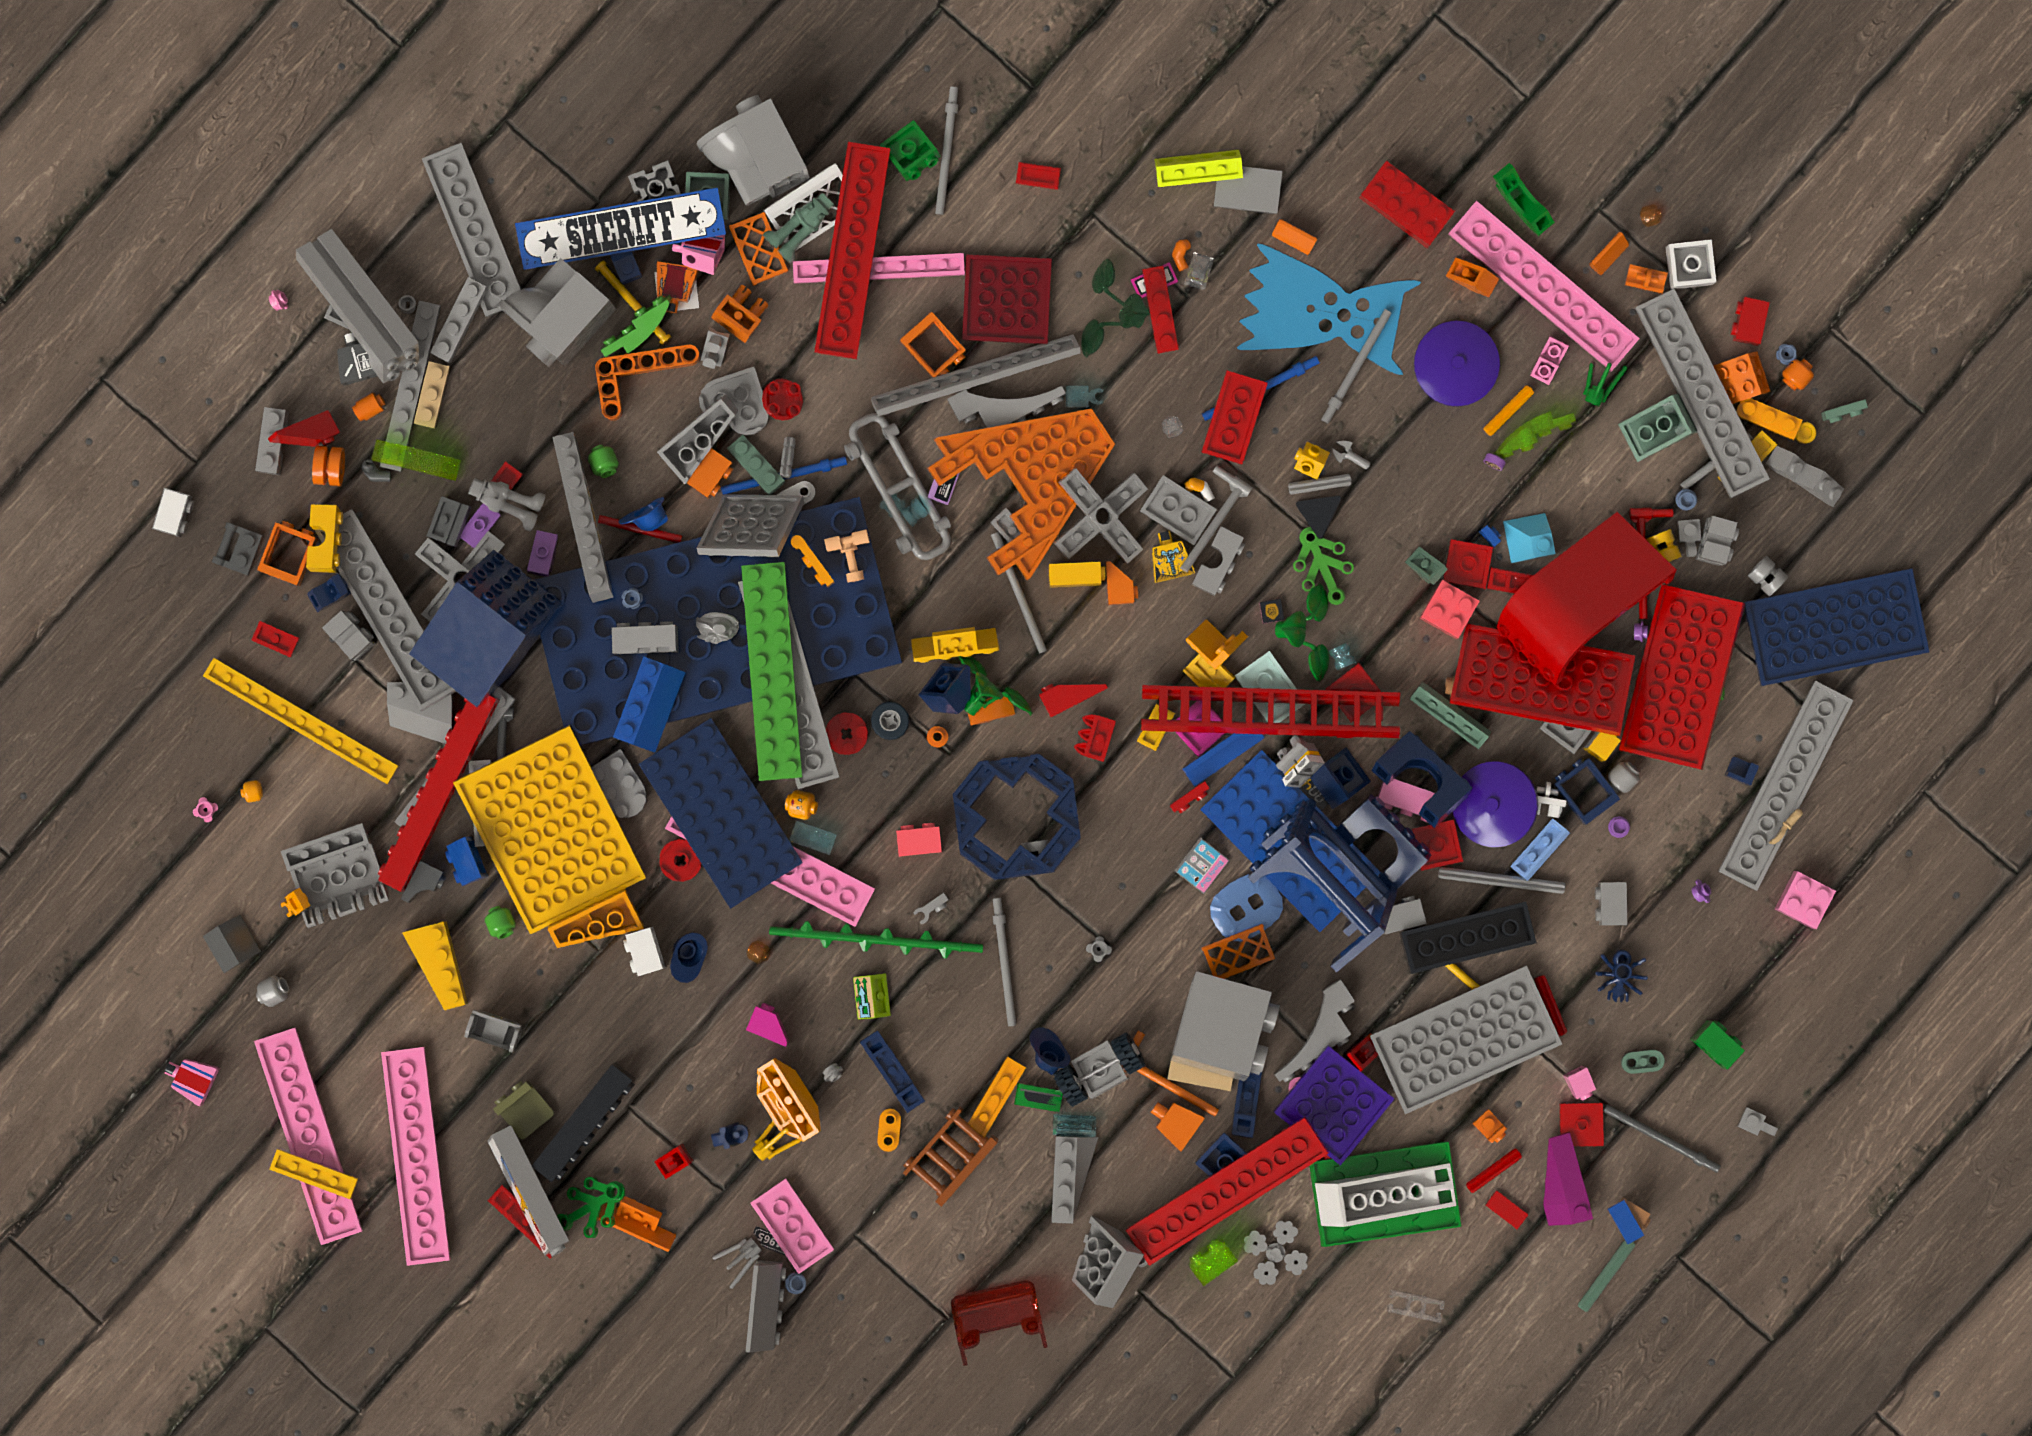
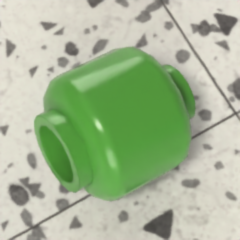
M604 445L595 446L588 456V462L596 476L607 478L616 473L619 462L611 447H604Z
M500 906L491 908L488 911L489 914L484 919L490 935L498 939H504L512 935L516 923L511 911Z

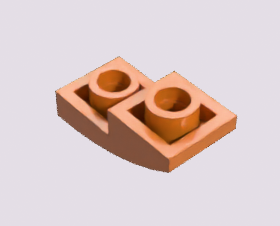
M1003 697L989 704L986 708L982 707L975 716L968 713V717L972 726L1015 715V710L1009 699Z

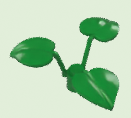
M1318 583L1309 591L1307 596V609L1310 615L1306 617L1302 611L1294 612L1285 621L1277 622L1275 634L1278 638H1287L1293 647H1300L1303 644L1312 649L1308 656L1309 667L1315 679L1321 682L1329 667L1330 656L1328 649L1323 644H1319L1316 647L1314 644L1305 641L1306 621L1314 617L1315 621L1320 622L1324 619L1328 610L1326 591Z
M958 656L963 665L970 667V672L974 673L976 682L971 690V698L964 709L967 713L975 716L982 707L986 708L994 701L1007 697L1012 704L1028 712L1030 716L1033 714L1028 702L1019 692L1010 687H1006L1005 691L1001 692L996 685L990 682L986 677V670L978 660L972 656ZM986 696L993 697L990 700L985 701L987 699Z

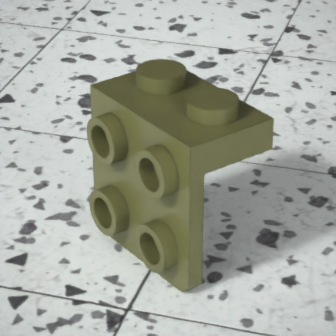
M520 1081L511 1088L513 1091L511 1095L506 1097L504 1094L494 1102L497 1106L493 1110L498 1116L501 1115L509 1126H512L520 1139H525L554 1115V1111L529 1081L524 1084Z

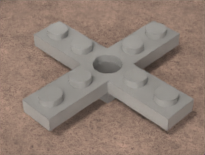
M1076 468L1072 469L1058 482L1085 514L1054 542L1067 559H1070L1099 532L1127 564L1143 550L1118 519L1119 514L1148 490L1135 473L1128 476L1104 499L1100 498ZM1100 508H1104L1108 513V519L1103 524H1100L1096 519V512Z
M488 531L461 564L430 538H427L415 555L444 577L447 583L421 615L431 621L455 586L457 574L460 572L468 573L491 551L495 550L499 553L505 544Z

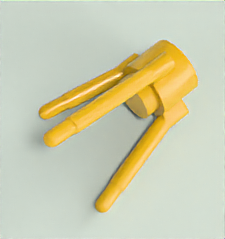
M772 1121L763 1134L755 1141L756 1145L752 1150L761 1161H764L766 1158L770 1160L775 1155L801 1141L797 1138L774 1150L773 1144L784 1136L789 1129L785 1128L769 1141L765 1138L775 1125Z

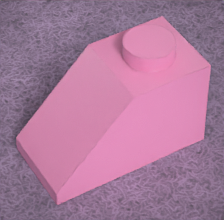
M1580 1066L1563 1075L1576 1099L1581 1098V1100H1585L1593 1095L1592 1091L1596 1090L1591 1075L1585 1066Z

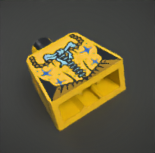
M1170 531L1158 533L1160 546L1152 548L1154 582L1158 583L1194 574L1193 566H1191L1188 572H1184L1180 568L1188 557L1182 541L1173 543Z

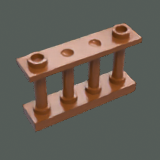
M961 1106L957 1110L953 1108L946 1115L945 1118L948 1121L915 1158L911 1156L903 1165L906 1168L903 1172L905 1176L912 1170L936 1191L938 1197L935 1202L941 1207L999 1141L993 1134L990 1138L983 1137L959 1116L963 1110ZM952 1122L978 1143L977 1146L980 1149L976 1154L969 1153L945 1132ZM938 1138L964 1159L966 1165L962 1170L959 1168L955 1169L931 1148ZM924 1154L950 1175L952 1181L948 1186L945 1184L941 1185L917 1164Z

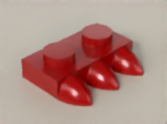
M1086 715L1082 719L1091 729H1082L1078 731V734L1087 743H1078L1074 745V748L1085 757L1104 762L1116 721L1098 715Z

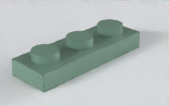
M744 435L740 436L727 448L730 454L768 495H772L785 483V480Z

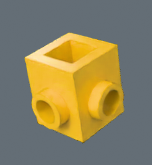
M1306 442L1303 449L1299 447L1294 457L1297 460L1294 469L1314 479H1318L1330 452Z

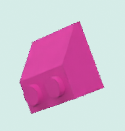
M763 1003L761 1006L757 1005L746 1030L786 1047L789 1039L778 1013L774 1012L775 1007Z

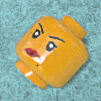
M795 790L792 794H788L785 810L788 811L791 817L807 820L812 814L817 812L818 802L815 801L812 793Z

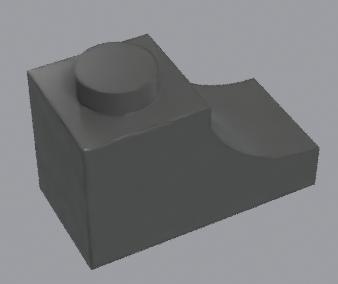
M420 861L401 900L411 903L414 897L424 890L436 891L437 888L441 889L446 880L443 877L445 872L424 861Z

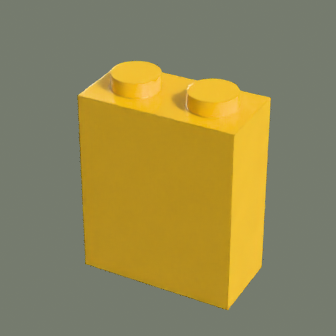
M1101 562L1049 564L1050 588L1100 586L1101 581L1105 580V566L1101 567Z

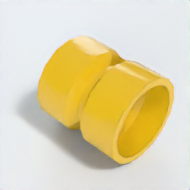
M1671 529L1646 539L1668 562L1682 557L1678 546L1673 544L1675 538ZM1666 542L1668 548L1659 550L1658 544Z

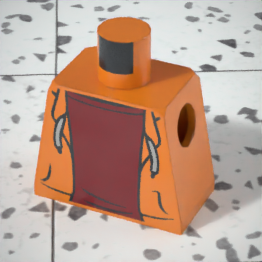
M657 261V297L663 295L665 298L670 295L672 298L666 312L677 313L679 302H689L699 270L683 265Z

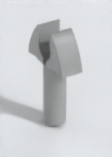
M1336 442L1343 446L1345 452H1347L1341 454L1332 449L1333 455L1339 463L1343 459H1349L1364 469L1370 467L1369 461L1352 452L1351 445L1353 442Z

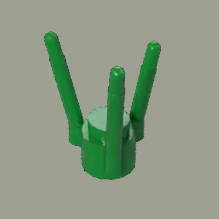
M1590 363L1586 388L1583 392L1586 395L1585 401L1599 407L1602 402L1605 403L1608 395L1627 370V366L1621 369L1604 393L1602 387L1612 364H1607L1598 386L1593 385L1590 389L1594 364Z

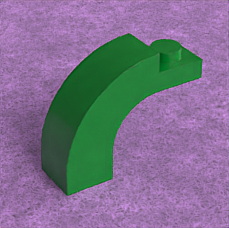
M1510 163L1493 176L1497 183L1496 187L1503 198L1536 235L1539 236L1555 223L1549 211L1529 192Z

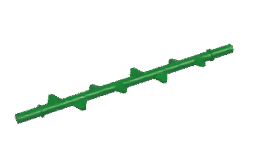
M805 921L800 929L770 926L769 935L820 939L824 948H828L833 940L859 942L864 952H867L872 944L900 946L905 955H908L913 947L939 949L943 958H947L952 950L983 953V944L933 940L929 931H925L920 939L893 937L889 928H885L880 936L856 934L852 932L849 924H845L840 932L813 930L809 921Z

